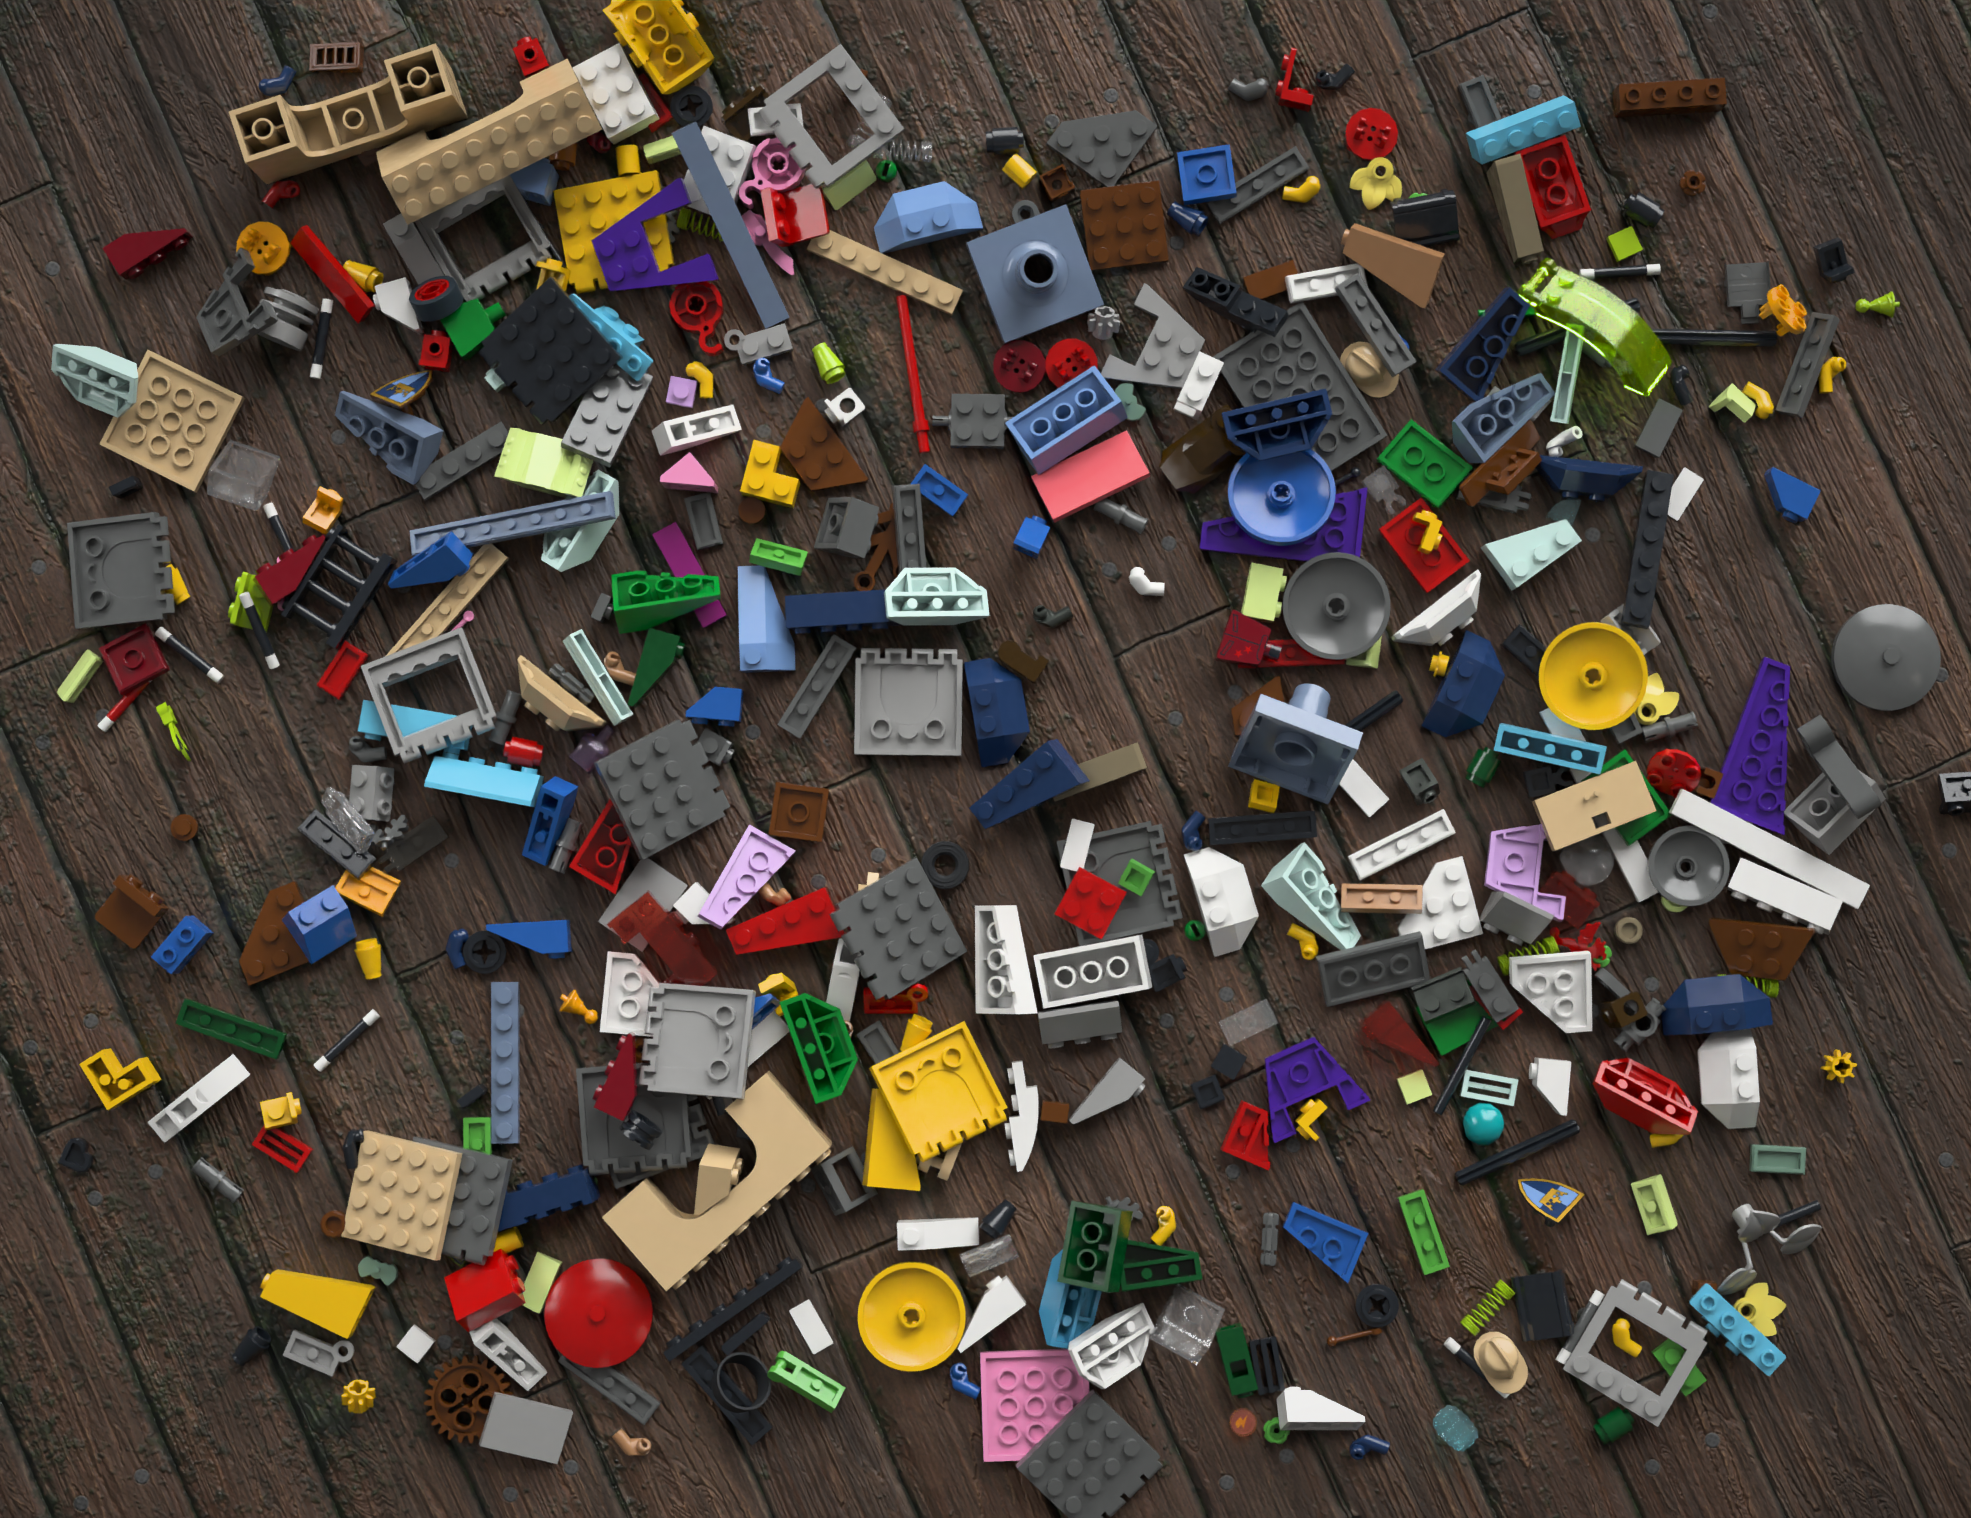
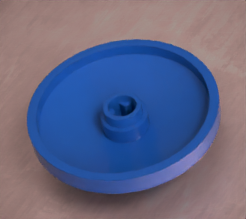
M1311 449L1263 461H1258L1246 453L1235 465L1229 479L1228 504L1236 523L1252 538L1270 545H1293L1313 537L1327 523L1335 503L1336 489L1331 470L1326 462Z

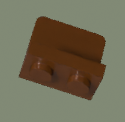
M131 874L129 876L119 875L112 883L116 886V889L97 911L95 919L129 947L138 948L169 908L163 904L164 900L153 891L149 893L142 887L143 883Z

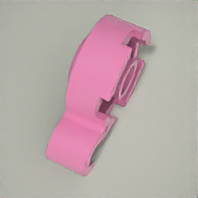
M768 138L757 146L752 156V168L755 179L745 181L739 188V196L745 207L748 209H753L754 207L752 200L746 197L749 191L753 190L761 194L760 190L770 187L782 193L792 190L800 184L805 175V169L801 170L789 154V151L796 146L795 144L785 149L778 138ZM783 160L785 162L782 170H774V161L780 163Z

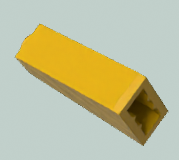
M872 1088L862 1185L920 1191V1180L915 1155L912 1156L880 1090Z
M277 1269L271 1275L267 1273L260 1286L263 1289L260 1297L348 1339L353 1336L376 1287L371 1284Z

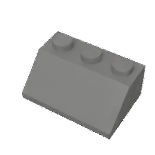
M1859 771L1882 803L1886 798L1877 783ZM1822 773L1785 809L1784 816L1811 843L1830 855L1873 811L1857 819L1824 773Z
M1116 999L1037 1011L1042 1044H1048V1048L1064 1046V1041L1074 1040L1075 1044L1091 1042L1090 1037L1101 1036V1040L1117 1038V1033L1122 1032L1119 1001Z

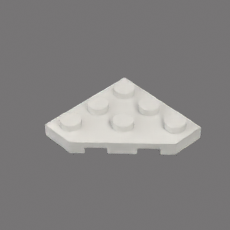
M1462 856L1434 864L1423 884L1422 914H1406L1398 927L1399 936L1420 931L1423 936L1424 947L1428 949L1483 934Z
M608 951L600 1032L618 1034L633 1032L638 1036L653 1037L651 1034H645L647 1012H656L657 1009L648 1007L650 988H659V982L636 954Z
M1589 951L1509 957L1510 984L1517 991L1525 996L1565 1033L1592 1031L1591 953Z

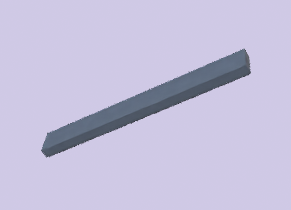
M696 121L672 132L671 134L765 329L789 318L785 306Z
M607 491L410 530L411 553L413 557L451 531L467 548L613 520L616 519L613 493Z

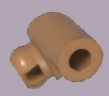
M768 882L758 891L764 900L779 907L791 900V895L785 888H781L776 893Z
M622 1428L612 1436L613 1440L628 1456H644L651 1449V1442L648 1439L630 1438Z

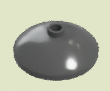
M1680 826L1667 831L1655 842L1649 854L1648 872L1653 886L1666 900L1680 906H1698L1711 901L1722 891L1729 876L1730 864L1725 847L1715 835L1696 826ZM1682 863L1688 864V872L1681 870Z

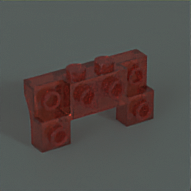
M647 890L607 923L609 928H613L621 937V942L624 945L639 932L673 971L661 983L702 986L718 973L716 968L701 952L699 947L701 942L693 932L687 933L681 926L684 922L675 911L670 913L667 908L665 909L650 890Z

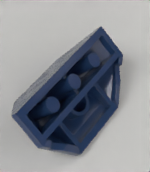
M1325 388L1223 412L1221 415L1227 439L1256 460L1263 461L1312 449L1331 418L1332 410Z
M1540 455L1542 461L1535 467L1555 493H1562L1563 498L1578 499V495L1589 496V500L1595 502H1604L1605 498L1614 495L1643 470V466Z
M1465 630L1421 727L1442 737H1448L1483 724L1505 677L1491 641Z
M991 658L964 662L981 767L1006 764L1030 732L1021 679Z
M1740 974L1685 979L1663 1004L1666 1010L1661 1013L1663 1035H1690L1733 1031L1773 1024L1770 997Z

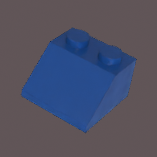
M334 885L292 909L282 919L311 965L357 937L348 906Z

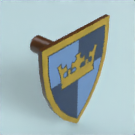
M433 370L417 372L393 380L372 392L370 396L396 406L402 412L414 416L410 404L426 394L425 390L432 381Z

